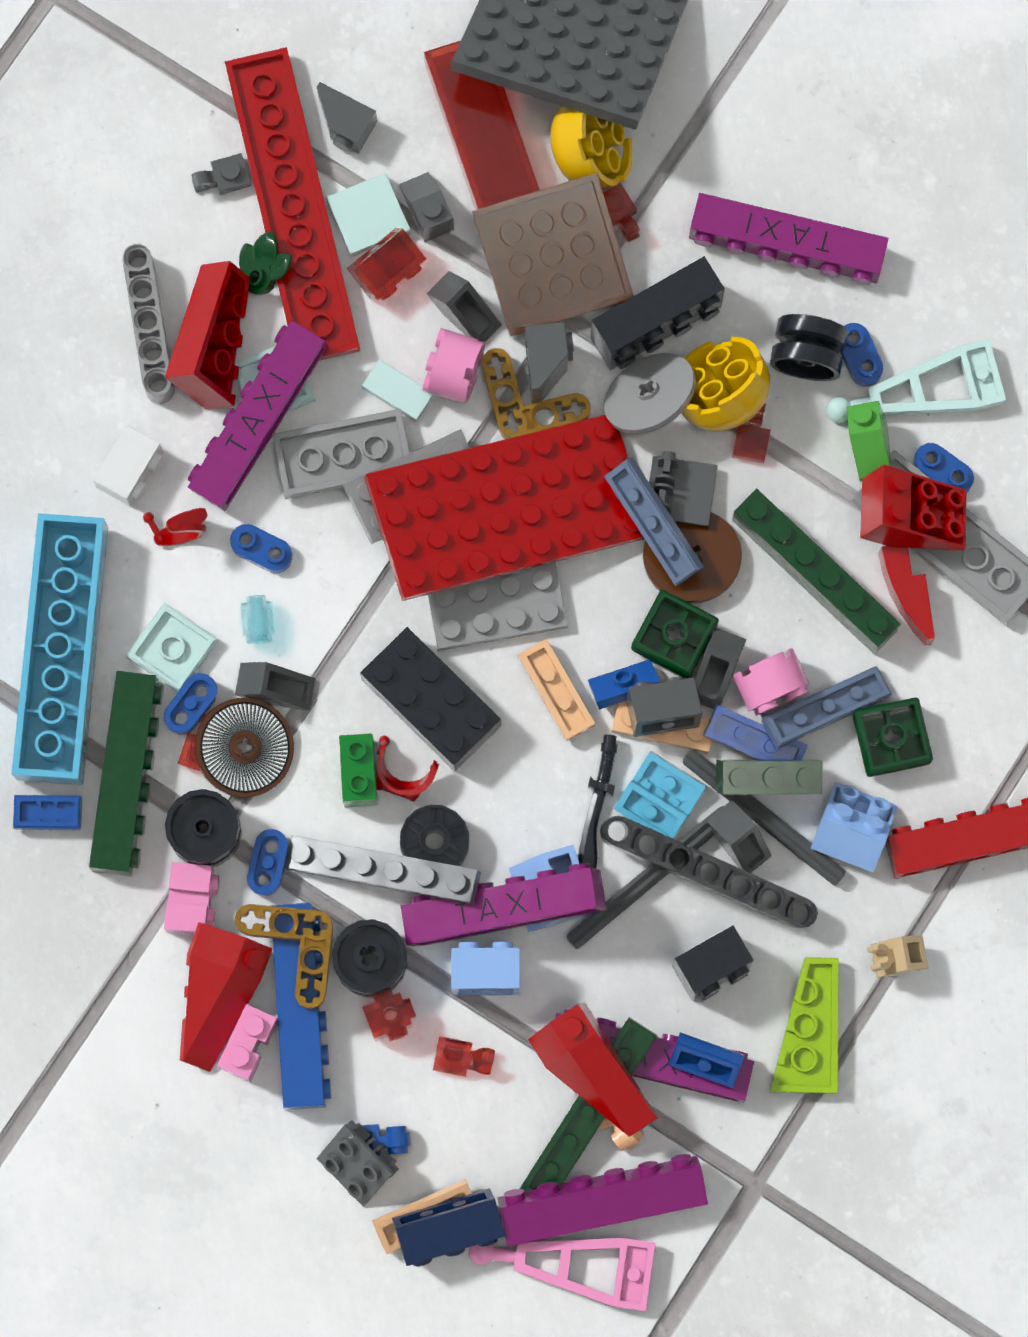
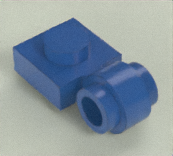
M380 1124L361 1125L371 1135L365 1143L373 1137L376 1139L370 1146L372 1150L381 1144L384 1148H388L389 1155L408 1153V1146H411L410 1132H407V1126L386 1127L387 1134L380 1136Z

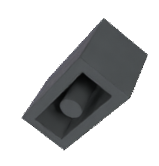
M672 677L666 680V682L654 684L647 681L640 682L628 689L626 704L634 737L699 727L702 709L694 677L687 679Z

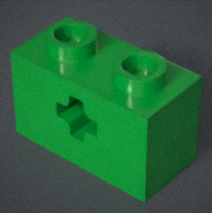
M373 734L339 735L344 807L378 805Z

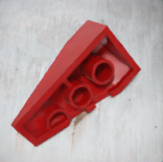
M198 922L186 959V966H189L188 986L184 988L187 1007L186 1017L182 1020L179 1061L208 1072L211 1071L232 1034L245 1005L249 1003L261 982L273 948L249 938Z
M586 1003L575 1005L528 1039L546 1069L628 1137L658 1119Z

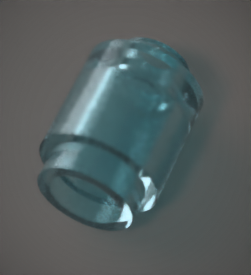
M265 595L246 597V602L240 604L242 636H246V644L273 642L272 634H275L273 601H266Z

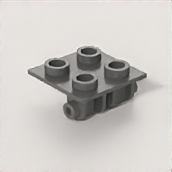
M664 451L660 457L653 456L649 483L674 522L709 526L718 465L678 460L675 458L676 454L672 451Z
M351 1120L340 1129L316 1159L364 1207L399 1168L395 1165L397 1161L385 1150L377 1156L376 1154L383 1146L380 1144L372 1150L370 1146L376 1139L373 1137L365 1143L371 1135L360 1123L355 1124Z

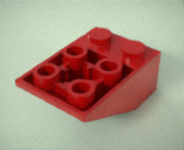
M883 464L862 478L860 538L889 547L964 551L966 547L967 490Z

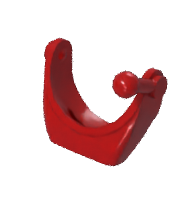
M205 508L185 511L167 520L166 528L160 531L154 522V515L152 513H145L143 521L148 523L154 533L153 540L156 545L171 546L187 543L202 537L203 533L206 532V525L202 523L208 515Z
M383 735L379 738L380 744L376 753L379 755L376 777L377 790H383L415 802L419 795L432 784L440 764H437V761L434 760L428 774L420 780L408 782L392 776L385 766L384 753L386 752V746L390 744V739L388 736Z

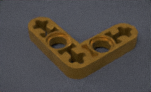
M500 348L490 349L484 354L482 370L498 430L504 439L589 419L591 412L590 402L587 397L579 393H572L523 406L509 354ZM498 357L499 362L505 361L501 365L503 379L497 380L495 368L488 367V365L492 364V358ZM501 387H509L513 390L514 397L510 402L502 403L497 400L495 396L496 391ZM577 402L579 407H585L581 410L580 416L575 417L574 412H568L563 414L565 421H559V411L556 406L561 405L562 412L571 409V403ZM513 409L515 422L522 423L518 426V431L513 433L510 428H504V426L508 425L506 411ZM542 409H547L553 413L554 419L551 424L540 425L535 419L536 413Z
M256 904L240 907L236 912L235 924L244 935L300 941L295 998L299 1005L305 1009L313 1010L321 1007L326 998L332 946L333 923L330 917L325 912L318 910ZM253 911L256 918L266 919L265 912H272L268 921L270 931H263L265 925L259 923L253 924L252 929H247L246 923L241 922L242 917H248L249 912ZM282 914L290 915L294 920L293 928L287 933H281L275 928V920ZM298 916H305L303 922L309 924L315 923L316 918H321L322 923L327 925V929L321 930L320 935L315 936L313 929L302 928L304 934L297 935L300 927ZM311 951H318L324 957L323 965L316 970L309 969L304 962L305 956ZM303 973L310 976L323 975L322 981L315 979L314 989L320 992V996L313 998L312 1003H307L306 997L301 996V992L306 991L309 986V979H302Z

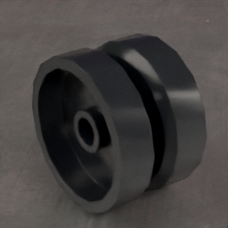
M788 314L778 318L775 336L780 342L772 347L771 367L785 375L811 381H833L840 378L843 358L838 353L846 348L848 329L835 321L807 314Z
M206 789L189 791L177 798L168 810L165 821L167 840L177 856L187 864L218 867L231 859L239 848L242 837L240 819L230 801L218 792ZM206 823L209 828L208 831L199 833L198 831H201L199 826Z
M374 919L359 920L347 926L336 938L332 951L333 967L342 985L353 994L365 998L381 997L393 991L403 980L408 966L406 948L399 933L387 923ZM374 954L377 962L373 964L370 961L368 966L364 963L365 956Z

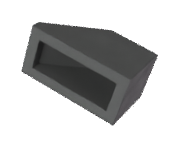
M319 82L317 85L318 98L333 144L345 152L352 150L359 154L377 123L376 110Z
M429 172L399 184L424 242L454 230L453 216L440 188Z
M450 271L426 293L441 313L466 336L486 342L502 326L501 322L470 282Z
M715 628L695 679L701 705L712 709L716 705L721 706L746 639Z
M268 662L240 663L235 695L243 698L258 699L270 705L310 710L315 678Z
M733 800L725 806L716 809L707 820L714 837L738 868L752 873L772 856L757 825Z

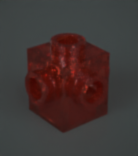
M392 990L374 996L373 1003L362 1007L375 1042L386 1037L391 1042L407 1036V1029L413 1027L410 1019L416 1017L410 998L403 1000L400 992L393 994ZM390 1011L397 1013L393 1020L385 1019V1015Z

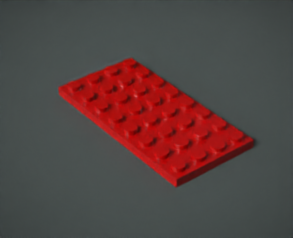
M606 415L367 473L364 479L402 601L644 540L639 529L604 477L628 459L620 431L613 427Z

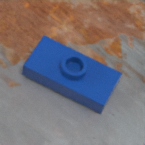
M650 659L588 679L589 687L599 710L626 701L629 687H633L637 683L646 681L652 684L660 683Z
M14 795V830H81V796Z

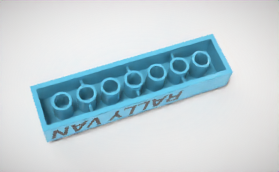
M38 513L12 764V775L17 781L83 785L108 536V525L104 518Z

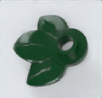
M272 231L259 236L254 246L245 243L239 254L240 269L250 277L248 291L255 295L271 292L275 287L276 281L286 275L292 261L291 255L278 253L277 238Z

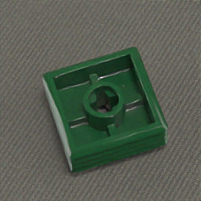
M660 590L632 642L631 650L686 679L690 678L715 628L718 626L719 619L665 590ZM675 628H679L681 630L680 636L683 639L671 641L666 631H674Z
M914 697L855 710L853 720L867 777L921 767L932 762L933 755L919 698ZM889 730H893L894 735L900 734L901 736L896 745H892L891 741L885 740Z

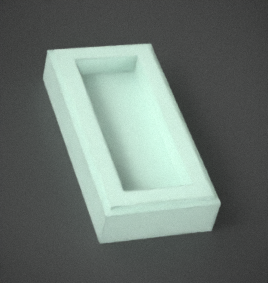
M380 359L362 384V389L394 409H401L402 414L415 422L418 421L434 397V394L423 391L422 385Z

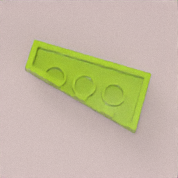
M804 958L769 1093H838L839 958Z

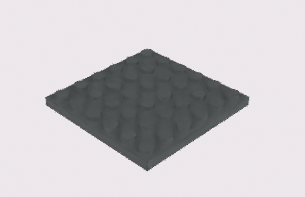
M479 0L452 59L450 70L636 130L688 0Z

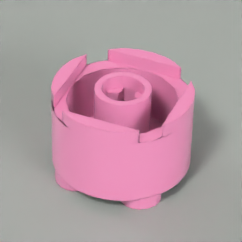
M440 328L435 347L438 348L436 353L431 352L425 369L429 372L425 377L422 390L457 402L466 403L472 394L478 375L476 373L478 366L482 363L485 342Z
M793 648L788 649L785 655L783 652H780L749 666L748 670L743 671L744 677L741 671L732 675L748 711H754L756 716L778 706L776 700L784 697L787 703L808 692L806 686L809 685V682Z

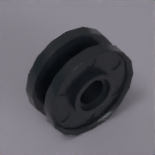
M427 805L416 809L406 818L400 831V850L402 855L406 857L461 866L469 851V831L465 821L456 811L443 805ZM429 834H440L444 839V844L438 849L429 848L425 843V839Z

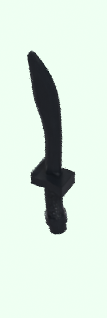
M604 735L603 743H601L600 751L602 754L597 780H593L590 776L588 788L594 789L583 828L578 861L579 864L588 863L589 868L595 869L597 868L598 860L597 826L606 793L613 797L615 785L609 784L614 757L618 744H616L617 736Z

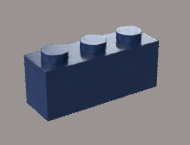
M490 1188L392 1218L406 1266H424L429 1264L433 1258L442 1255L448 1257L457 1256L463 1253L465 1248L475 1245L481 1247L489 1246L496 1243L498 1238L505 1237L496 1201Z

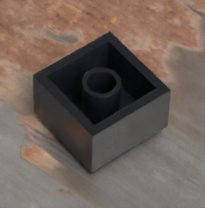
M734 925L674 958L672 967L691 1000L699 997L703 1002L717 994L721 989L720 985L729 981L733 985L747 977L748 973L751 972L749 968L754 960Z

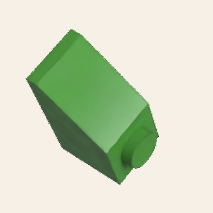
M879 401L847 406L849 436L860 482H862L863 477L883 464L892 466L887 419Z

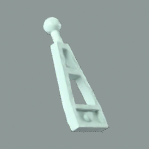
M990 339L958 346L868 388L867 397L850 401L843 397H835L829 401L826 412L829 419L836 423H843L848 420L847 406L879 401L885 415L968 412L1005 404L1006 396ZM960 359L970 399L925 401L919 377ZM909 382L914 402L882 404L880 395Z

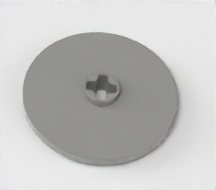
M671 353L653 354L637 360L625 368L611 383L604 400L606 417L614 428L628 434L648 433L667 425L683 412L693 397L696 388L694 370L686 359Z

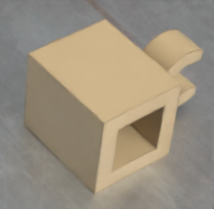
M923 935L901 936L871 944L867 948L868 953L873 955V965L870 967L872 971L876 972L877 978L900 976L929 968Z

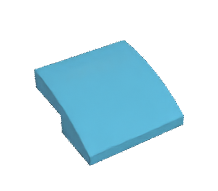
M650 751L633 780L630 781L615 805L614 810L630 820L674 839L707 788V785L653 751Z

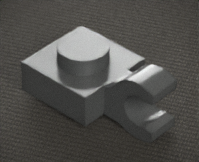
M242 153L211 161L212 171L204 170L191 174L196 193L218 187L219 194L223 195L251 187Z

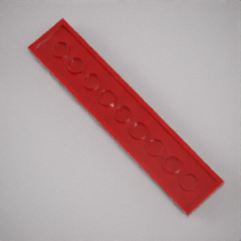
M285 47L225 61L265 233L269 231L275 233L278 253H286L292 256L288 272L282 279L277 280L287 325L292 320L326 341L328 348L320 361L359 352L360 346L288 49Z

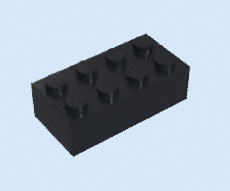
M703 256L592 319L590 339L609 370L617 366L619 369L626 368L636 360L635 356L644 351H647V353L654 352L664 344L663 340L672 335L680 337L691 330V324L700 319L704 322L719 314L725 288L706 257Z
M408 627L360 672L361 680L454 772L501 727V718Z

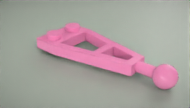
M628 1238L527 1242L517 1244L516 1250L495 1247L494 1244L485 1247L475 1245L469 1247V1257L478 1265L489 1264L492 1260L514 1263L513 1270L612 1307L646 1312L656 1243ZM620 1248L613 1296L568 1280L572 1250ZM561 1251L558 1275L526 1265L527 1252Z

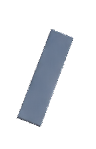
M633 457L626 459L604 476L675 586L682 584L704 568Z
M875 666L767 715L761 721L775 748L779 749L854 714L857 709L867 708L889 698L892 693L879 668Z

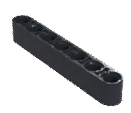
M614 816L605 820L601 825L600 835L603 842L608 846L793 928H806L814 924L817 919V907L808 898L623 816ZM613 822H618L625 828V835L620 841H615L609 836L608 829ZM643 836H650L655 841V850L650 855L644 854L639 848V841ZM675 849L681 850L686 855V863L681 868H675L670 862V854ZM705 863H711L716 868V877L711 882L705 881L700 873L701 867ZM737 876L742 877L747 883V890L741 896L736 895L731 888V883ZM767 890L773 891L777 896V904L772 909L766 908L762 903V895ZM797 904L804 905L808 911V916L802 923L797 922L792 914L793 908Z

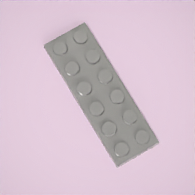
M894 450L890 454L892 467L929 478L897 451ZM862 488L852 500L860 509ZM966 508V547L964 551L910 548L1004 625L1009 622L1028 599V557L968 508Z

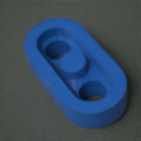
M858 323L846 324L844 327L848 329V336L856 334L860 341L852 343L847 338L846 348L840 354L852 380L860 386H872L880 380L883 373L882 360L868 330ZM869 363L872 365L873 370L865 372L861 365Z
M926 443L916 451L913 464L930 479L965 489L967 493L969 492L974 482V475L968 465L935 443ZM933 454L937 458V462L928 463L925 456ZM955 473L961 474L963 481L960 483L955 482L952 479V475Z
M250 524L240 525L233 530L230 536L232 550L237 556L266 571L281 573L286 571L292 563L293 554L288 543ZM245 535L252 537V542L248 545H243L240 542L241 538ZM273 550L282 552L281 557L278 559H272L269 555Z
M202 673L191 676L167 706L164 712V721L171 732L184 735L193 731L216 701L218 688L212 677ZM199 687H205L208 692L204 697H197L196 690ZM180 713L188 716L187 721L183 724L176 722V717Z
M265 830L255 840L247 882L250 889L259 896H270L281 885L289 844L285 835L278 830ZM268 843H277L278 850L275 853L267 852L266 846ZM263 874L271 877L270 883L265 886L259 884V877Z

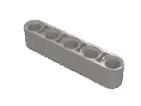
M133 244L125 249L122 260L142 384L151 402L164 404L173 398L175 386L165 378L170 356L155 264L150 250L146 246ZM143 257L147 260L145 265L140 268L131 266V262L135 258ZM141 288L152 290L147 298L140 299L135 296ZM152 318L157 321L152 329L145 330L140 327L145 319ZM158 349L162 352L157 360L150 361L145 358L150 350ZM155 381H166L167 385L164 390L155 392L150 389Z

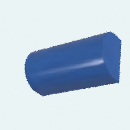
M680 1032L669 1066L733 1088L744 1055Z

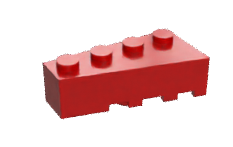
M231 261L201 265L165 375L168 381L206 410L235 407L236 395L231 394L233 380H238L239 366L235 365L237 348L242 347L243 335H241L239 326L240 319L245 318L250 277Z

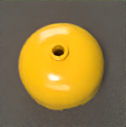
M559 107L551 125L550 141L555 162L562 174L569 181L597 174L602 189L613 187L619 182L625 181L632 166V137L625 139L624 126L567 107ZM614 146H623V156L621 161L619 153L614 148Z
M735 336L731 337V341L715 345L712 341H709L684 357L694 370L696 388L691 401L681 414L694 426L708 431L730 430L749 421L764 405L770 390V373L764 358L752 341Z

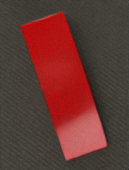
M882 546L878 555L883 577L891 598L912 632L924 645H932L935 635L926 574L912 575L908 548Z

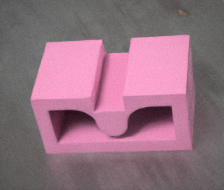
M172 862L169 897L164 922L166 932L194 935L198 922L214 927L215 908H210L212 895L218 894L219 875H214L215 870L212 866Z
M246 1004L217 1066L251 1083L262 1060V1057L256 1054L260 1043L269 1045L278 1026V1019Z

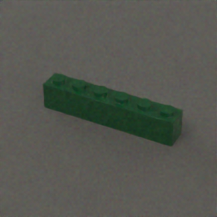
M757 488L734 510L732 521L874 655L898 631L901 623Z
M116 671L89 868L92 872L132 876L133 868H139L141 849L136 848L138 835L143 836L146 817L141 815L142 802L148 803L150 783L145 782L147 770H152L154 765L155 751L150 750L151 738L158 735L159 718L154 716L156 705L162 704L164 686L159 685L156 675Z

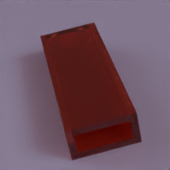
M460 41L424 52V64L475 210L539 191L536 177L504 87L450 70L452 59Z

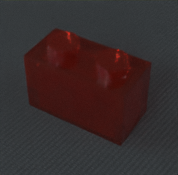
M394 228L346 269L370 299L378 300L381 298L385 300L397 291L398 288L395 285L402 279L406 278L409 280L421 271L422 267L420 264L426 260V257L403 228Z

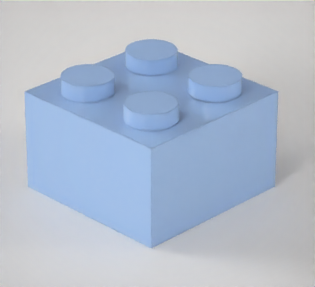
M459 942V948H451V989L453 996L520 995V948H513V942H493L492 948H479L478 942Z

